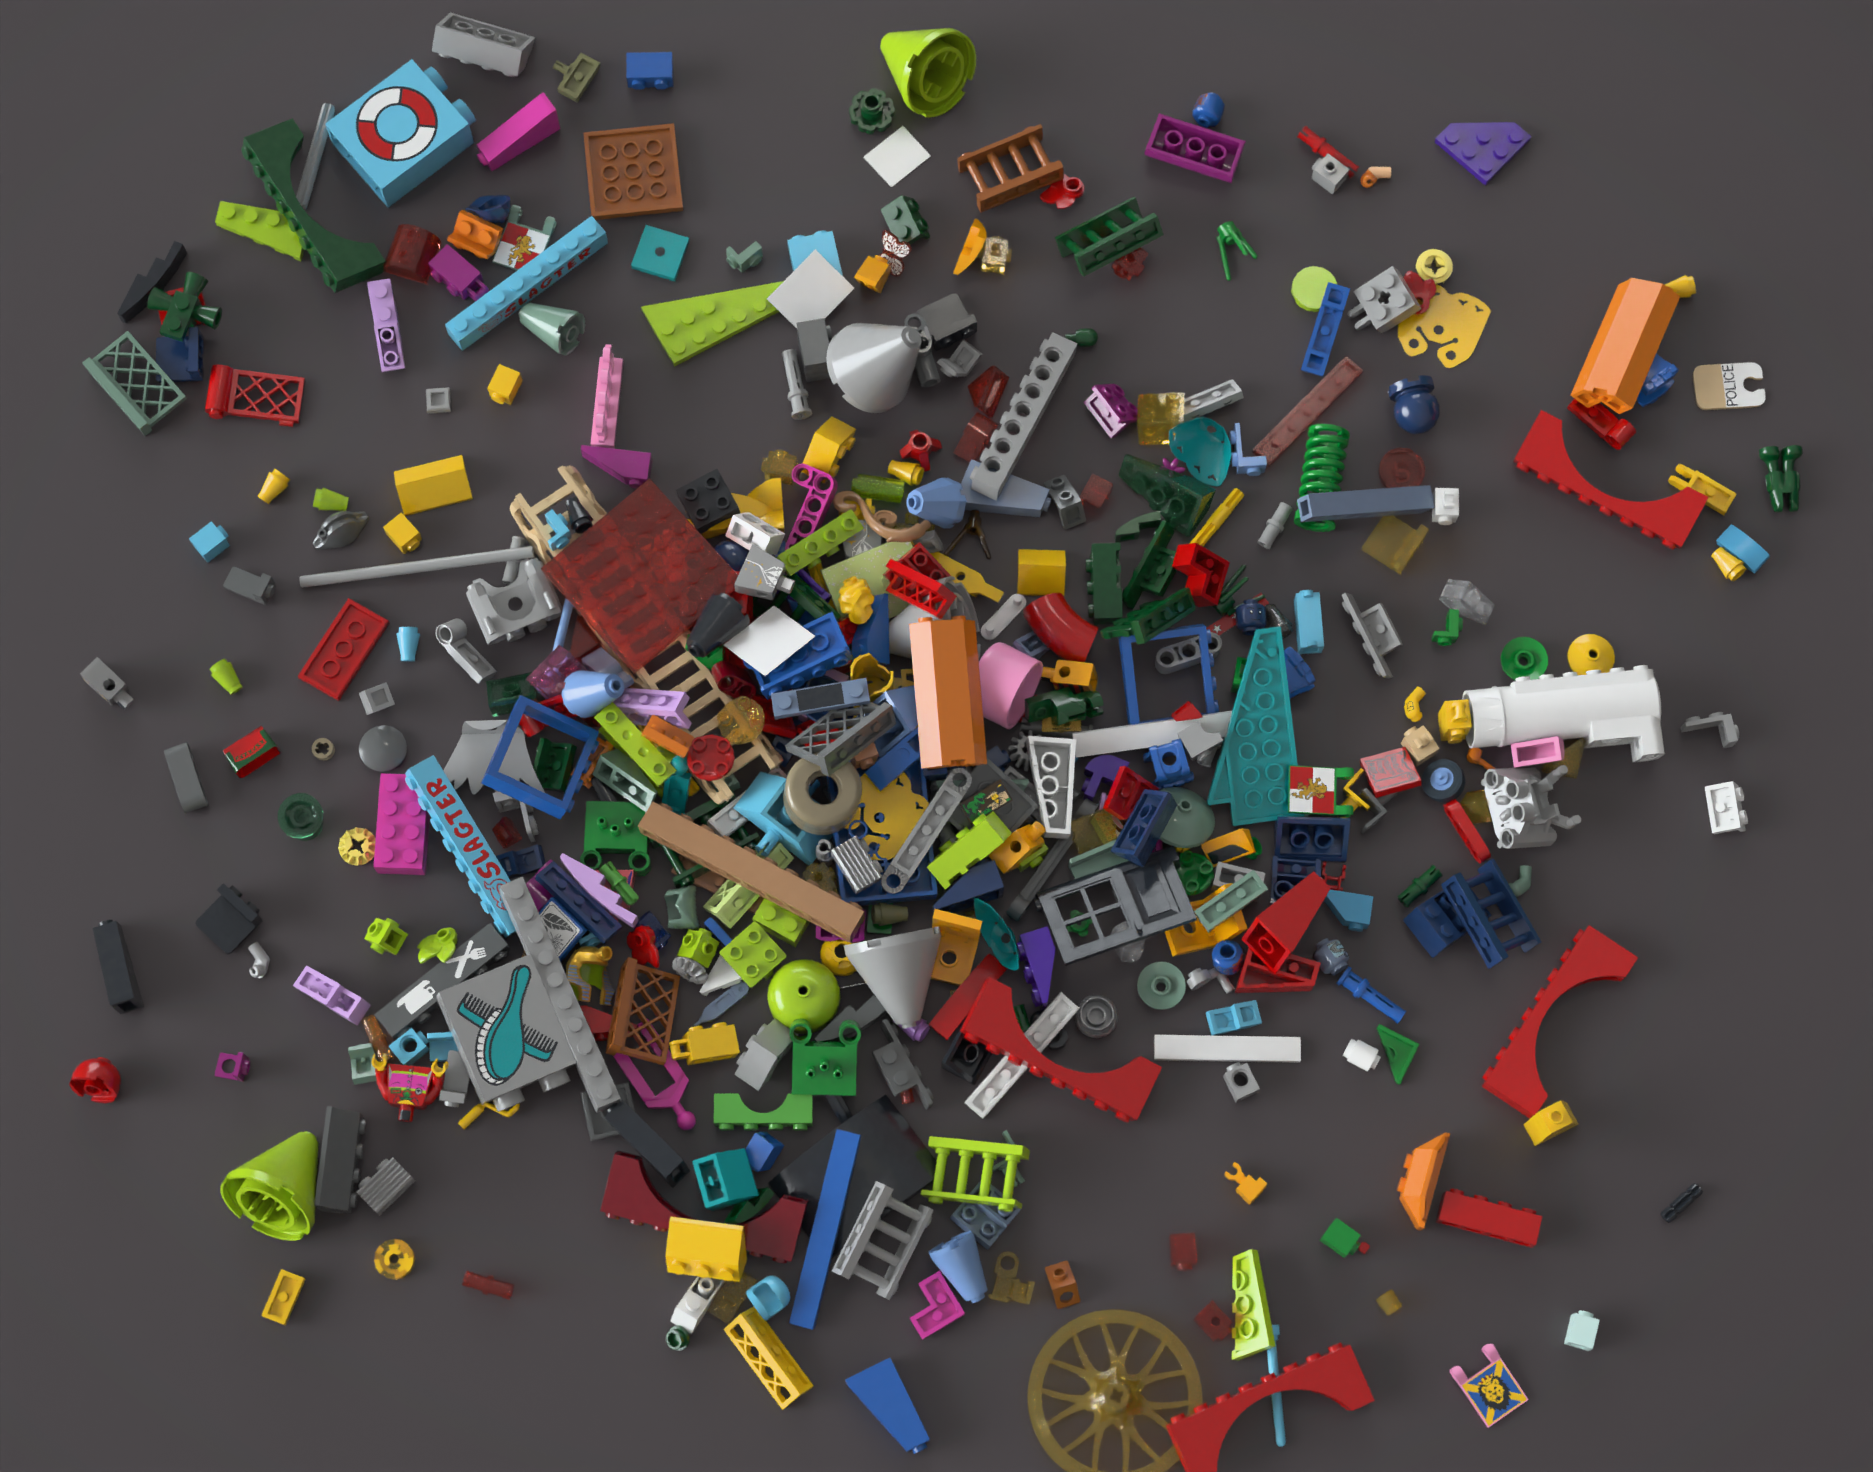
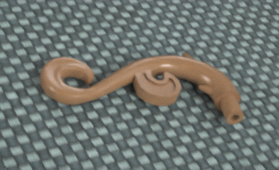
M853 491L839 492L833 499L834 508L844 513L850 509L853 512L856 511V504H846L845 501L852 500L857 502L868 526L879 536L887 539V542L915 541L924 536L926 530L931 527L930 522L924 520L910 528L892 529L897 524V515L888 510H880L873 515L866 502Z

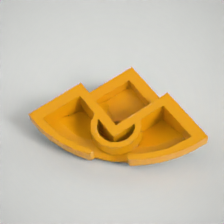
M974 219L953 272L955 275L963 272L974 261L984 245L987 233L985 227L978 219Z

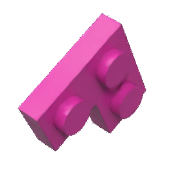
M940 1271L918 1283L930 1306L910 1317V1320L921 1339L924 1340L965 1315V1312Z

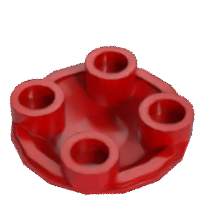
M713 734L694 738L687 753V764L692 774L706 781L719 780L726 776L732 769L735 760L734 750L729 740Z

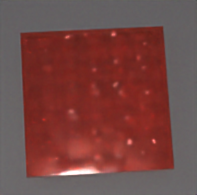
M650 478L541 568L543 574L634 674L697 622L708 598L714 592H716V595L720 593L731 594L735 590L734 584L738 577V574Z

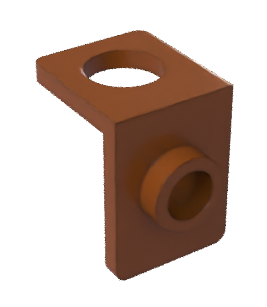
M1068 1261L1045 1267L1057 1309L1080 1303L1077 1284ZM1065 1292L1073 1293L1072 1298L1069 1300H1061L1060 1296Z

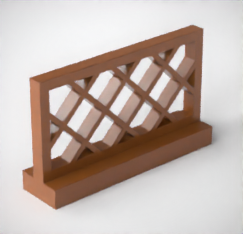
M628 957L620 968L606 1054L615 1056L616 1053L664 1066L667 1059L680 976L637 964V959ZM638 972L646 974L651 982L642 986L637 979ZM664 979L673 982L672 989L665 992L659 981ZM652 985L661 995L654 1000L650 998L645 990ZM639 992L647 1002L641 1007H638L633 1000L634 995ZM661 999L668 1006V1011L663 1014L655 1005ZM650 1006L656 1018L648 1022L642 1010ZM635 1014L643 1023L637 1029L629 1021L630 1017ZM657 1021H660L665 1028L664 1033L659 1036L651 1026ZM645 1028L653 1038L647 1043H644L638 1032ZM633 1036L640 1047L636 1049L625 1047L626 1039ZM656 1042L661 1050V1055H653L647 1047Z

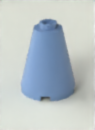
M579 670L566 677L562 698L564 705L570 713L576 714L580 718H588L596 715L619 698L624 692V683L616 674Z
M970 1230L950 1238L951 1240L946 1243H940L928 1253L933 1262L964 1300H971L972 1303H975L985 1297L984 1293L988 1289L975 1235Z

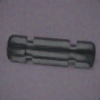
M1693 1183L1686 1189L1687 1192L1684 1191L1670 1204V1207H1666L1661 1212L1662 1218L1668 1223L1672 1222L1677 1217V1214L1682 1213L1694 1202L1693 1199L1698 1198L1703 1193L1699 1185Z

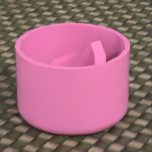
M998 642L990 646L979 661L983 717L1006 729L1013 728L1025 713V699L1033 697L1042 676L1043 663L1005 643Z

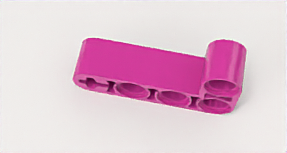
M798 464L792 470L794 482L809 489L787 540L785 551L801 541L797 538L798 535L806 538L821 528L838 488L834 477L806 464ZM803 470L809 471V478L806 481H800L799 474ZM829 479L831 482L829 489L821 490L820 484L822 480ZM816 500H820V510L813 512L811 504ZM805 522H810L812 529L809 533L804 534L802 532V525Z

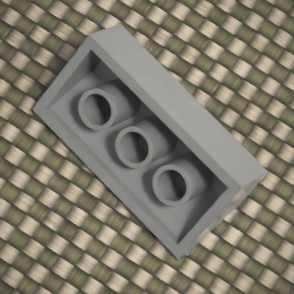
M450 12L435 27L432 51L439 53L441 57L457 58L462 63H474L481 65L485 70H498L506 76L514 77L518 76L525 69L535 37Z

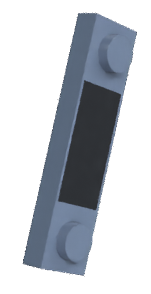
M866 678L771 694L775 719L870 704Z

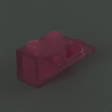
M558 645L526 680L545 699H549L562 694L566 683L564 681L571 673L587 669L569 651Z

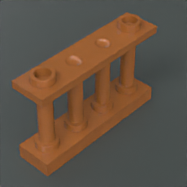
M1041 124L1027 127L1020 133L976 151L966 152L958 158L959 172L962 173L969 170L980 193L976 194L977 207L981 213L1064 179V167L1061 161L1050 162L1040 143V140H1043V127ZM1030 144L1042 165L1041 168L1033 171L1029 170L1019 149ZM1009 153L1021 173V176L1012 180L1008 178L998 159ZM990 162L1001 184L988 188L977 166Z

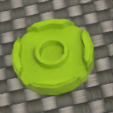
M1312 266L1304 268L1297 273L1292 282V296L1299 307L1307 311L1318 312L1328 282L1337 284L1336 279L1330 271L1322 267Z

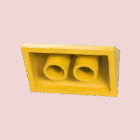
M462 455L394 471L395 484L404 516L473 499Z

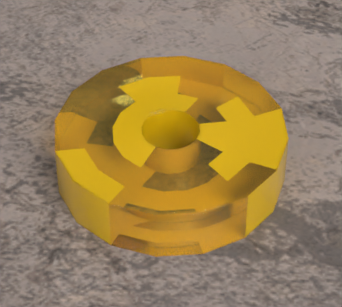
M387 1240L375 1252V1267L381 1275L388 1279L396 1280L403 1278L414 1267V1251L402 1240ZM398 1255V1262L395 1264L391 1263V1257Z

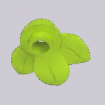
M450 927L443 928L436 934L424 938L417 946L420 949L418 953L420 964L436 955L441 962L446 963L456 949L455 945L458 941L456 931Z

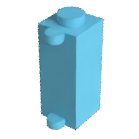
M1302 590L1296 593L1293 600L1298 653H1322L1324 638L1320 592Z

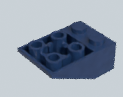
M1444 890L1416 907L1403 919L1432 958L1468 934ZM1472 891V893H1473V895L1475 896L1476 900L1479 901L1480 899H1479V898L1476 896V894ZM1487 908L1482 909L1487 919L1492 916Z

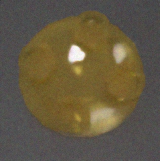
M741 696L728 702L718 713V727L722 736L729 740V742L746 744L755 740L762 732L765 724V715L757 702L746 696Z

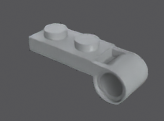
M455 618L436 628L437 640L473 680L480 684L494 677L497 671L466 640L467 627L461 619Z

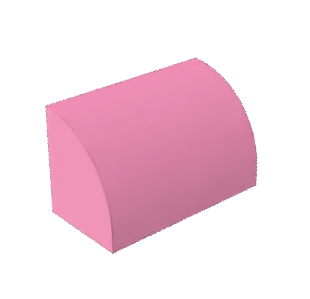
M1559 736L1511 744L1514 768L1564 760V742Z

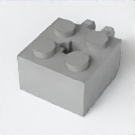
M1391 266L1354 291L1360 304L1351 309L1347 315L1349 318H1354L1365 311L1367 316L1355 324L1356 330H1361L1373 323L1376 330L1384 333L1422 308L1400 271ZM1389 296V303L1386 304L1384 300L1386 297Z

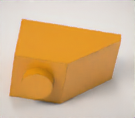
M875 255V258L868 256L854 278L860 285L881 293L892 268L887 264V259Z

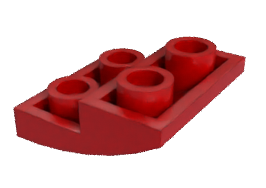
M920 542L897 561L935 581L951 576ZM889 569L883 574L890 583L896 575ZM902 580L897 589L904 586V580ZM916 588L910 591V596L916 593Z

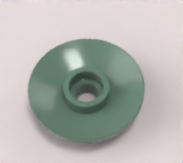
M1155 962L1146 966L1140 973L1137 981V990L1140 998L1146 1005L1154 1009L1166 1010L1176 1006L1182 1000L1186 990V982L1182 972L1173 964ZM1159 983L1164 984L1165 990L1158 991L1156 985Z

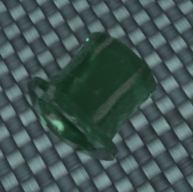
M296 793L287 797L280 805L277 815L278 823L282 831L288 836L301 841H308L320 834L323 828V809L313 796L306 793Z

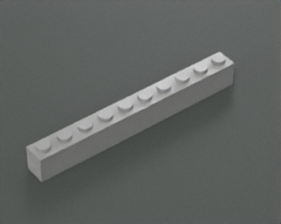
M523 877L503 884L499 889L500 896L526 955L531 954L575 1057L577 1062L575 1066L596 1113L608 1109L611 1105L619 1103L621 1098Z

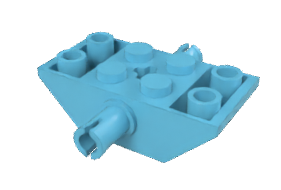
M760 772L734 806L736 811L766 833L758 845L755 846L756 851L759 853L766 846L761 855L767 857L776 843L780 842L787 850L808 866H811L817 858L816 846L818 842L822 839L829 841L833 834L815 835L797 827L787 815L784 806L783 795L787 778ZM817 779L809 786L810 798L820 786V782Z

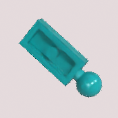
M677 755L673 757L670 763L676 769V772L665 781L662 803L670 806L673 809L672 812L681 815V813L685 814L687 808L691 773H687L689 769L687 757L682 758Z

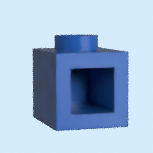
M766 1131L756 1132L746 1148L751 1169L756 1172L770 1170L784 1147L781 1142Z

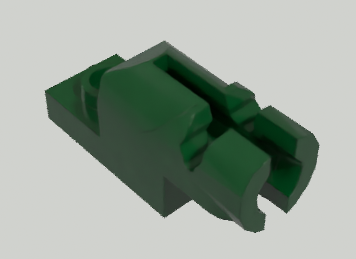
M1066 687L1026 698L1025 718L1028 723L1051 717L1055 724L1059 726L1073 721L1086 720V716L1093 718L1103 715L1104 711L1099 707L1103 706L1104 703L1098 691H1086L1074 695L1070 688Z

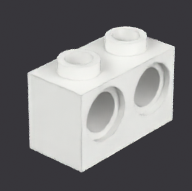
M745 512L733 515L725 536L750 550L753 544L770 555H777L785 533L755 515Z

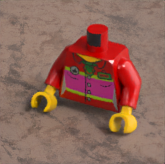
M383 1053V1062H378L375 1058L376 1055H373L371 1063L376 1068L375 1074L378 1088L383 1098L391 1106L400 1107L398 1121L412 1122L414 1109L426 1110L427 1105L432 1104L440 1095L444 1085V1072L449 1066L447 1061L444 1063L443 1068L437 1065L438 1059L433 1062L431 1068L389 1063L386 1067L387 1054Z

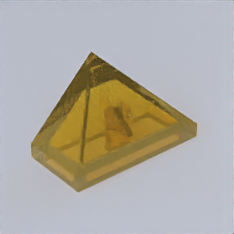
M1581 738L1564 749V760L1544 763L1541 767L1543 773L1549 774L1559 766L1565 765L1568 768V772L1563 776L1577 779L1586 740Z

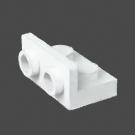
M1733 781L1705 786L1712 833L1719 834L1735 830L1740 832L1746 831L1745 824H1748V817L1746 811L1742 810L1741 801H1744L1742 787H1739Z

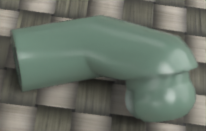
M1520 866L1519 879L1514 883H1509L1516 897L1521 896L1530 889L1531 866Z

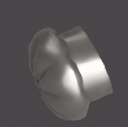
M1091 995L1079 1002L1077 1005L1079 1009L1075 1013L1074 1018L1078 1029L1084 1035L1092 1038H1102L1109 1035L1115 1029L1118 1022V1012L1111 1000L1101 995Z

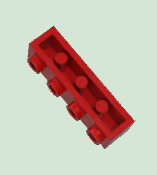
M1451 1188L1442 1194L1436 1223L1532 1248L1537 1243L1542 1216L1536 1215L1537 1211L1533 1209H1513L1510 1203L1498 1201L1497 1204L1488 1202L1487 1197L1474 1195L1472 1198L1464 1196V1192Z

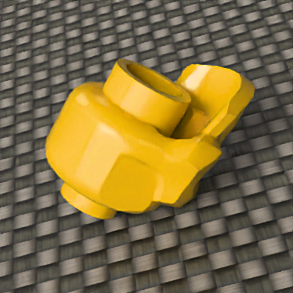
M856 576L845 579L843 581L844 585L839 589L840 597L838 601L840 610L843 614L847 613L850 621L853 623L863 624L873 613L871 604H873L875 596L872 595L865 579H857Z

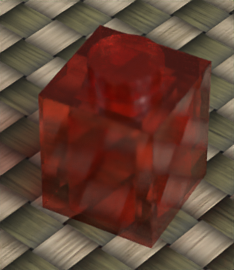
M1195 1233L1170 1234L1168 1240L1171 1267H1177L1178 1271L1191 1270L1192 1265L1198 1263Z

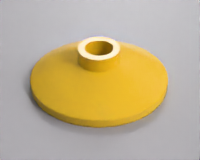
M1586 634L1572 642L1568 649L1567 659L1573 672H1577V675H1586V672L1590 670H1601V673H1608L1613 668L1615 654L1612 646L1606 639L1598 635ZM1590 651L1595 652L1596 655H1597V657H1596V658L1590 657V656H1589V652H1590Z

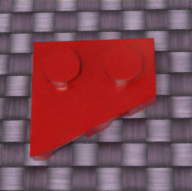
M1121 766L1103 809L1119 820H1125L1130 816L1144 789L1158 791L1159 788L1127 766Z

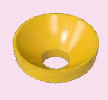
M841 939L824 941L820 950L822 964L836 976H848L855 973L857 970L847 957L839 958L835 955V948L839 945H849L858 942L850 943Z

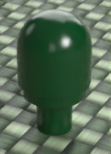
M1091 328L1076 330V334H1065L1066 339L1077 343V346L1091 347L1098 340L1097 332Z

